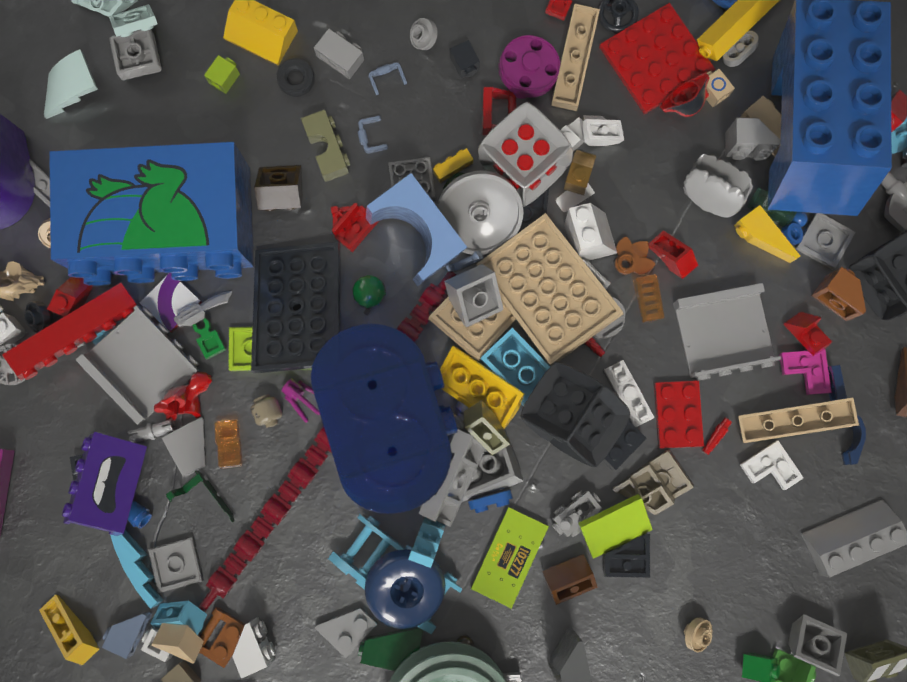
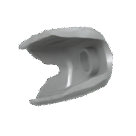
M707 154L701 155L697 161H694L693 168L686 175V179L683 182L684 193L695 204L700 206L702 210L721 217H731L737 214L746 203L753 188L752 178L749 177L748 172L739 171L730 162H725L722 159L717 160L715 155Z

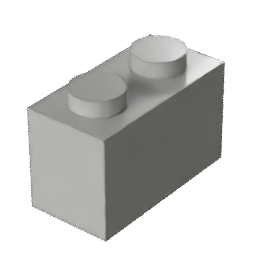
M328 29L314 47L316 57L349 80L364 61L361 47L346 41V38L338 31L333 32Z

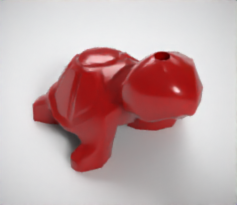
M206 372L193 373L189 385L169 390L164 398L154 405V411L164 413L166 420L173 419L175 421L177 415L186 413L200 418L201 410L198 395L207 391L212 383V376Z

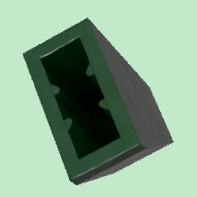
M416 626L367 637L365 643H360L358 656L361 657L360 663L395 671L408 656L420 649L424 630Z

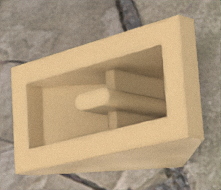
M162 623L151 646L194 664L204 641L188 625Z

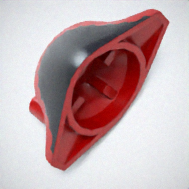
M705 72L679 85L662 103L660 109L664 112H676L684 117L697 114L704 106L706 98L709 97L706 89L710 79L709 75Z

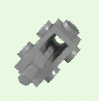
M580 490L570 498L573 501L567 507L563 504L553 512L555 516L552 519L555 523L552 526L559 535L564 533L566 537L570 535L572 537L576 536L581 532L578 523L598 514L602 510L599 505L602 502L594 492L590 494L589 491L583 493ZM584 502L588 504L586 511L581 510L580 507Z

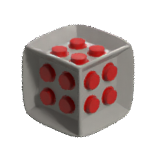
M525 102L514 109L488 133L478 147V156L481 165H483L486 171L497 173L514 185L520 195L523 207L536 200L565 172L572 161L573 147L564 134L539 109Z

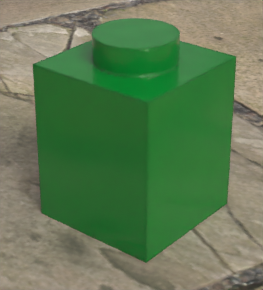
M755 653L744 654L742 678L760 682H776V678L778 679L780 675V665L777 664L778 658Z

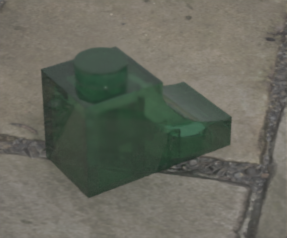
M759 187L747 205L751 210L760 205L772 221L782 227L788 225L797 213L794 211L768 210V191Z

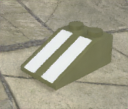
M887 639L844 652L852 677L858 682H877V679L881 677H896L899 675L898 672L907 669V646Z

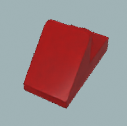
M800 312L783 324L812 356L821 352L832 342L817 326L821 320L820 316Z

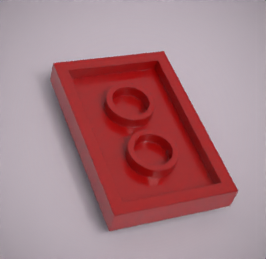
M699 381L654 383L658 449L703 447L704 438Z

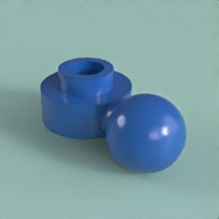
M793 212L790 216L791 224L785 225L781 230L792 246L801 243L803 240L801 227L808 220L805 212Z

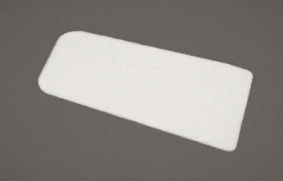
M588 183L584 195L565 191L556 199V203L563 212H566L569 208L581 203L595 192Z

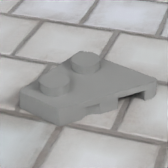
M359 608L345 615L320 623L315 629L347 658L377 625V622L362 608Z

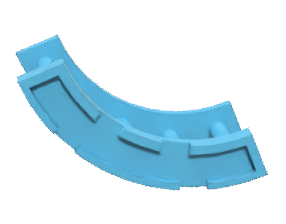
M359 514L357 518L365 524L361 533L346 554L339 555L333 551L328 559L346 575L349 573L357 580L356 583L365 590V582L370 568L381 558L389 545H392L397 550H412V547L409 545L404 547L378 527L381 523L373 517L369 516L367 519ZM374 531L383 539L365 565L358 569L352 564L354 562L353 558L371 532ZM446 572L444 575L446 583L445 594L450 587L461 592L462 588L456 584L458 579ZM430 619L418 626L430 634L436 628Z

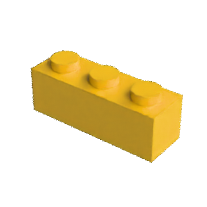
M467 148L461 149L455 156H449L445 159V162L436 164L433 168V173L438 181L442 183L473 164L474 159Z

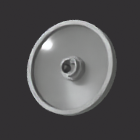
M473 171L457 177L446 186L437 203V208L467 246L463 251L466 254L474 255L475 251H481L482 255L492 253L518 233L523 220V204L517 189L508 179L490 171Z

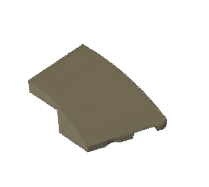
M667 449L613 487V490L627 498L639 494L645 509L657 515L672 506L675 498L692 489L694 484L670 450Z

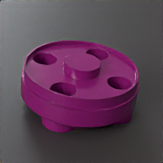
M525 35L513 39L504 48L498 62V71L504 85L517 98L539 97L550 91L558 79L560 59L557 51L548 41L537 36Z

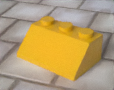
M234 0L228 11L223 38L279 66L298 29L294 19L255 0Z

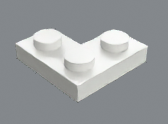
M779 441L773 442L740 464L752 483H756L769 473H772L782 490H787L803 479V476Z

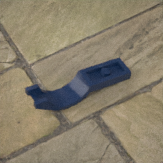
M840 365L828 367L831 393H829L830 401L847 399ZM858 414L859 426H852V443L846 451L841 453L843 465L858 464L866 440V428Z

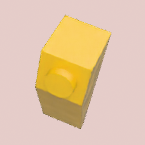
M760 205L734 225L737 234L742 239L780 259L791 263L800 257L799 253Z
M59 595L53 596L39 609L65 660L83 665L100 649L91 632Z

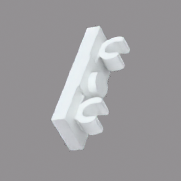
M624 360L603 370L614 392L628 406L630 410L629 420L635 427L654 418Z

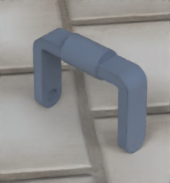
M399 63L386 64L369 73V79L376 95H379L373 77L384 75L392 70L398 69L403 84H407Z
M381 116L361 119L358 122L359 141L363 145L364 151L368 154L388 149L387 144L368 148V138L366 130L363 128L365 124L381 121Z
M475 251L474 255L454 264H447L446 269L448 272H456L484 258L481 251Z

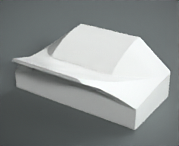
M583 115L584 140L588 146H609L624 141L621 120H607L603 116Z

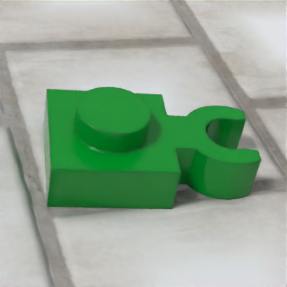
M204 318L205 327L199 329V326L194 324L193 329L201 335L196 341L205 359L208 360L227 349L218 331L214 330L211 332V323Z

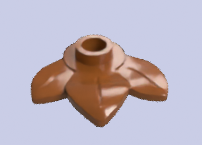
M627 237L622 238L616 247L618 255L615 260L616 270L624 275L632 272L645 274L652 270L655 262L646 258L649 242L639 241L632 244ZM622 261H627L629 267H623Z

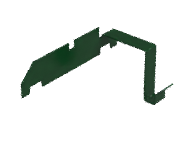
M198 470L195 471L197 475L183 487L171 490L166 494V497L172 502L174 497L186 494L202 481L223 511L229 515L231 522H235L231 510L223 499L217 495V491L209 480H205Z

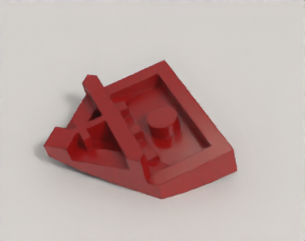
M357 203L340 208L338 206L331 207V214L333 215L332 232L335 235V239L353 253L379 221L371 225L366 219V208L359 206Z

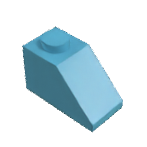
M189 600L163 603L159 605L150 624L157 628H160L162 623L188 625L198 635L203 628L207 614Z

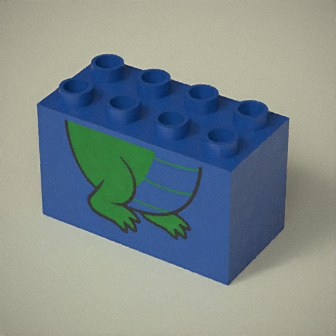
M234 142L49 151L51 260L68 269V276L83 278V282L86 285L102 286L111 284V275H127L128 282L151 283L155 281V273L159 272L171 273V279L192 281L198 279V270H215V277L228 279L241 277L242 268L254 267L250 167Z

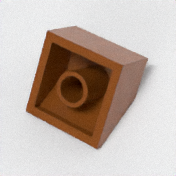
M840 267L826 275L811 295L846 321L861 316L866 312L860 279L855 277V273L847 268Z

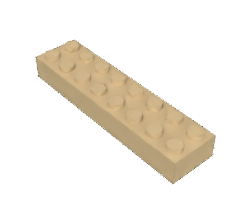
M574 4L551 106L577 111L600 9Z
M853 398L738 416L743 443L859 426Z

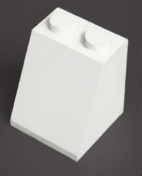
M591 203L569 208L564 226L570 245L582 260L590 261L617 254L605 212Z

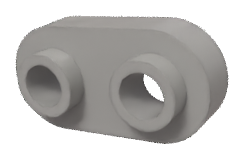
M748 31L722 56L724 64L729 67H735L749 57L759 45L757 33Z

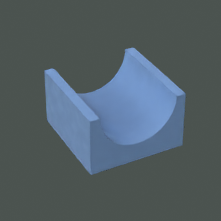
M412 173L367 205L366 219L371 225L383 219H400L415 227L422 236L426 248V257L421 271L413 278L417 287L467 248Z

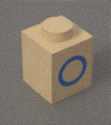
M720 69L714 73L711 71L707 73L710 79L706 87L709 93V97L706 100L712 107L729 97L735 89Z

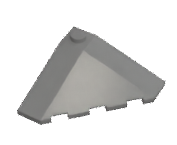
M511 444L494 455H491L485 449L463 501L503 490L524 481ZM446 453L439 467L443 469L438 481L433 480L430 486L431 494L437 495L438 484L444 479L448 462L454 457V453Z

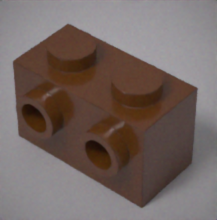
M584 554L542 571L556 605L598 588L594 574Z

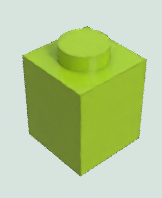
M218 55L204 76L210 85L227 94L240 73L236 68L237 64L228 57L224 59Z

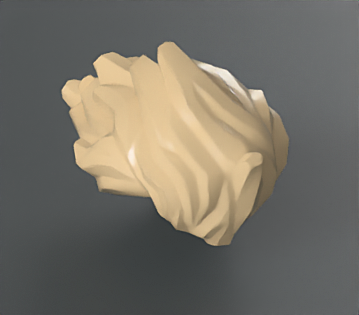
M15 261L8 262L6 269L0 271V298L14 301V298H20V294L34 293V288H37L38 285H45L43 276H35Z

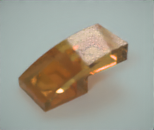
M238 421L215 422L218 467L220 469L241 467L242 453Z

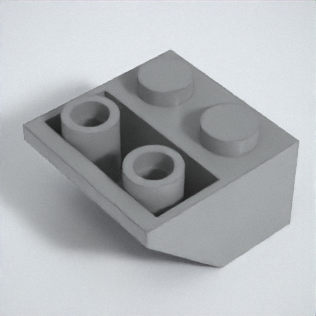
M736 118L725 132V157H732L734 160L745 159V157H750L754 160H765L781 144V140L759 118Z

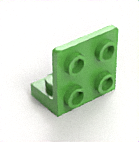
M775 648L772 657L778 658L777 664L780 665V675L778 679L776 678V682H814L816 666Z

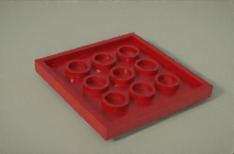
M670 3L602 42L599 46L644 115L661 105L670 93L682 83L705 72L711 71L714 73L716 70L709 59L701 55L698 43Z

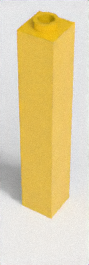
M737 0L697 39L701 55L718 61L780 0Z

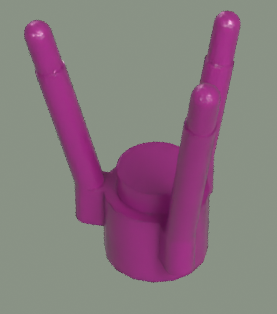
M292 378L283 386L281 391L286 395L285 399L293 406L303 421L307 423L308 419L295 401L301 400L317 415H320L321 412L303 396L305 392L303 389L329 402H332L333 399L306 385L301 380L297 382Z

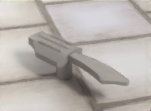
M232 291L215 295L200 305L198 303L190 305L180 311L174 317V321L179 327L194 325L204 319V311L228 303Z

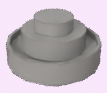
M419 18L414 22L410 31L411 43L419 50L432 48L437 39L436 24L430 19Z

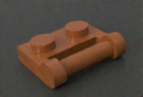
M215 607L212 611L213 616L199 636L204 641L199 653L225 668L234 654L245 624L221 608ZM223 620L226 624L211 648L205 645L219 621Z

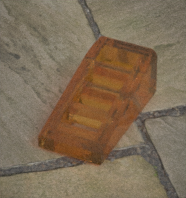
M657 275L636 278L633 284L642 322L664 319ZM651 283V287L642 288L643 284ZM653 292L652 296H643L644 293ZM655 300V304L645 306V302ZM657 309L658 313L648 315L646 313L648 310Z

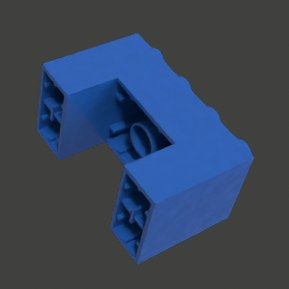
M795 0L772 60L771 95L782 96L781 145L769 169L768 210L858 216L891 170V2Z

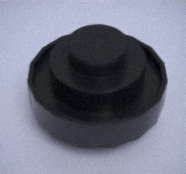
M39 300L29 302L26 305L24 314L27 325L36 333L50 326L53 319V313L47 310L48 307Z

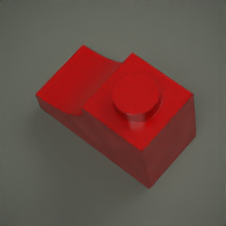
M662 231L648 243L650 250L666 264L668 270L682 279L698 266L692 248L665 231Z

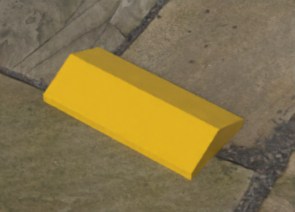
M452 346L433 381V384L468 408L482 400L494 412L503 430L518 412L525 395L524 392L455 346Z

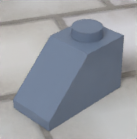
M148 611L109 627L103 636L105 641L102 648L125 659L133 656L153 613Z

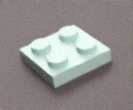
M149 4L109 16L116 37L120 35L121 37H127L132 35L133 31L140 29L147 31L152 29L153 25L158 24Z

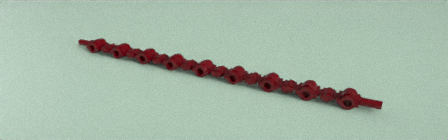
M453 271L447 272L438 286L431 283L418 300L422 305L419 306L417 304L409 314L412 316V319L410 320L406 317L399 324L393 334L397 339L395 341L390 339L384 347V350L387 352L383 354L380 351L370 363L367 371L371 374L369 376L364 374L358 382V385L361 387L359 389L353 387L341 403L344 410L338 409L331 418L334 423L327 422L314 439L318 445L312 444L305 453V456L308 458L305 460L301 457L287 475L291 481L285 480L278 489L281 494L278 496L274 493L266 502L260 512L264 517L258 516L251 525V528L254 529L253 532L248 529L233 548L237 553H231L223 563L226 568L224 569L219 566L206 584L210 591L198 606L203 612H206L217 596L224 599L238 580L234 575L240 576L248 565L245 560L247 559L249 562H252L265 544L261 540L262 537L267 539L275 529L272 524L279 525L289 513L292 506L288 502L291 500L294 503L302 492L299 490L300 486L306 489L319 471L315 466L319 465L321 467L328 457L325 454L328 450L330 453H333L345 436L341 431L343 429L348 431L354 422L352 416L355 415L357 417L369 400H372L368 395L372 394L374 396L380 388L379 380L385 383L398 365L394 360L400 361L407 351L404 348L405 345L411 348L424 330L420 325L426 326L430 321V312H434L448 297V294L444 292L446 289L445 281L456 276Z

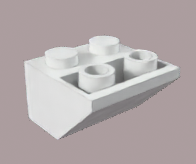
M259 617L245 624L232 656L241 678L268 667L275 660V647L272 642H268L266 625L263 621L259 620Z

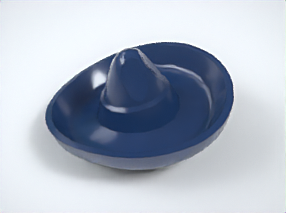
M411 549L392 551L379 558L370 568L365 582V597L369 609L379 621L398 629L416 627L429 620L440 607L446 588L444 573L439 564L433 560L430 568L408 560Z

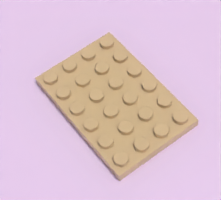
M546 213L476 264L477 266L483 264L495 272L501 299L550 366L563 359L624 314Z

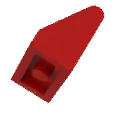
M484 87L482 135H488L497 126L492 124V99H508L509 115L516 109L517 97L513 92L494 87Z

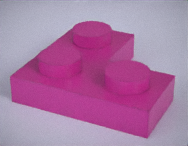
M825 349L815 356H812L809 351L779 354L781 356L782 375L804 374L806 395L831 393Z

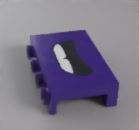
M93 432L89 437H85L81 450H84L82 459L79 458L75 467V472H78L76 481L73 480L71 482L68 492L72 495L69 503H66L63 508L62 516L65 517L63 523H74L108 531L110 535L114 536L124 534L147 446L98 432Z

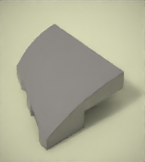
M203 417L186 424L162 438L183 477H188L196 470L207 465L204 451L206 440L204 438L203 424H205V420Z

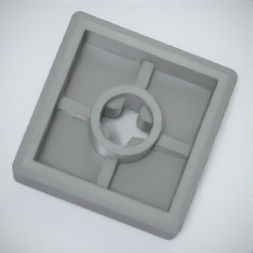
M141 29L133 31V34L127 37H121V35L116 37L115 35L109 38L116 72L121 80L152 74L162 70L155 36L151 29L147 31H142Z

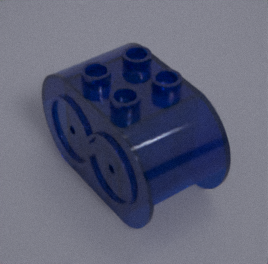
M362 324L338 333L317 354L311 370V384L342 487L356 504L373 512L389 514L417 508L430 500L443 485L451 464V446L448 435L458 432L450 406H438L434 391L444 388L439 366L436 361L425 363L421 350L412 339L401 331L386 325Z

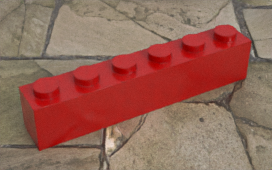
M119 283L3 353L2 356L21 381L23 379H31L44 366L50 367L58 361L57 358L64 354L69 355L78 349V345L83 342L89 343L97 337L96 334L103 330L108 331L116 326L117 321L122 318L126 319L135 311L134 307L137 305L122 283Z

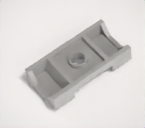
M458 429L449 440L448 451L455 455L448 462L444 479L438 484L437 495L428 492L420 504L419 512L420 515L449 527L452 526L485 452V448L474 436Z

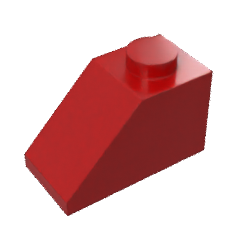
M70 277L56 289L47 310L65 317L85 304L93 285L84 284L83 278Z

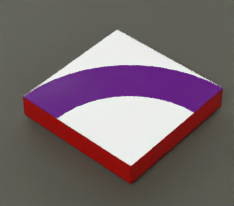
M171 273L140 302L171 333L178 327L174 317L180 311L194 303L199 305L202 303L181 281L171 279Z

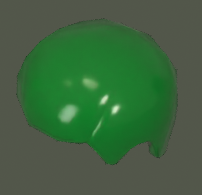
M366 275L360 277L355 282L352 292L354 300L360 306L371 308L381 303L386 295L385 284L378 277Z

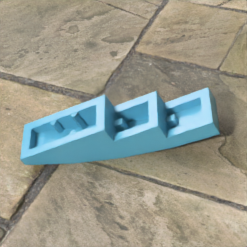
M425 517L408 560L431 568L446 525Z
M126 530L122 535H111L120 563L135 590L150 609L158 606L164 599L149 584L155 577L141 561L147 553Z

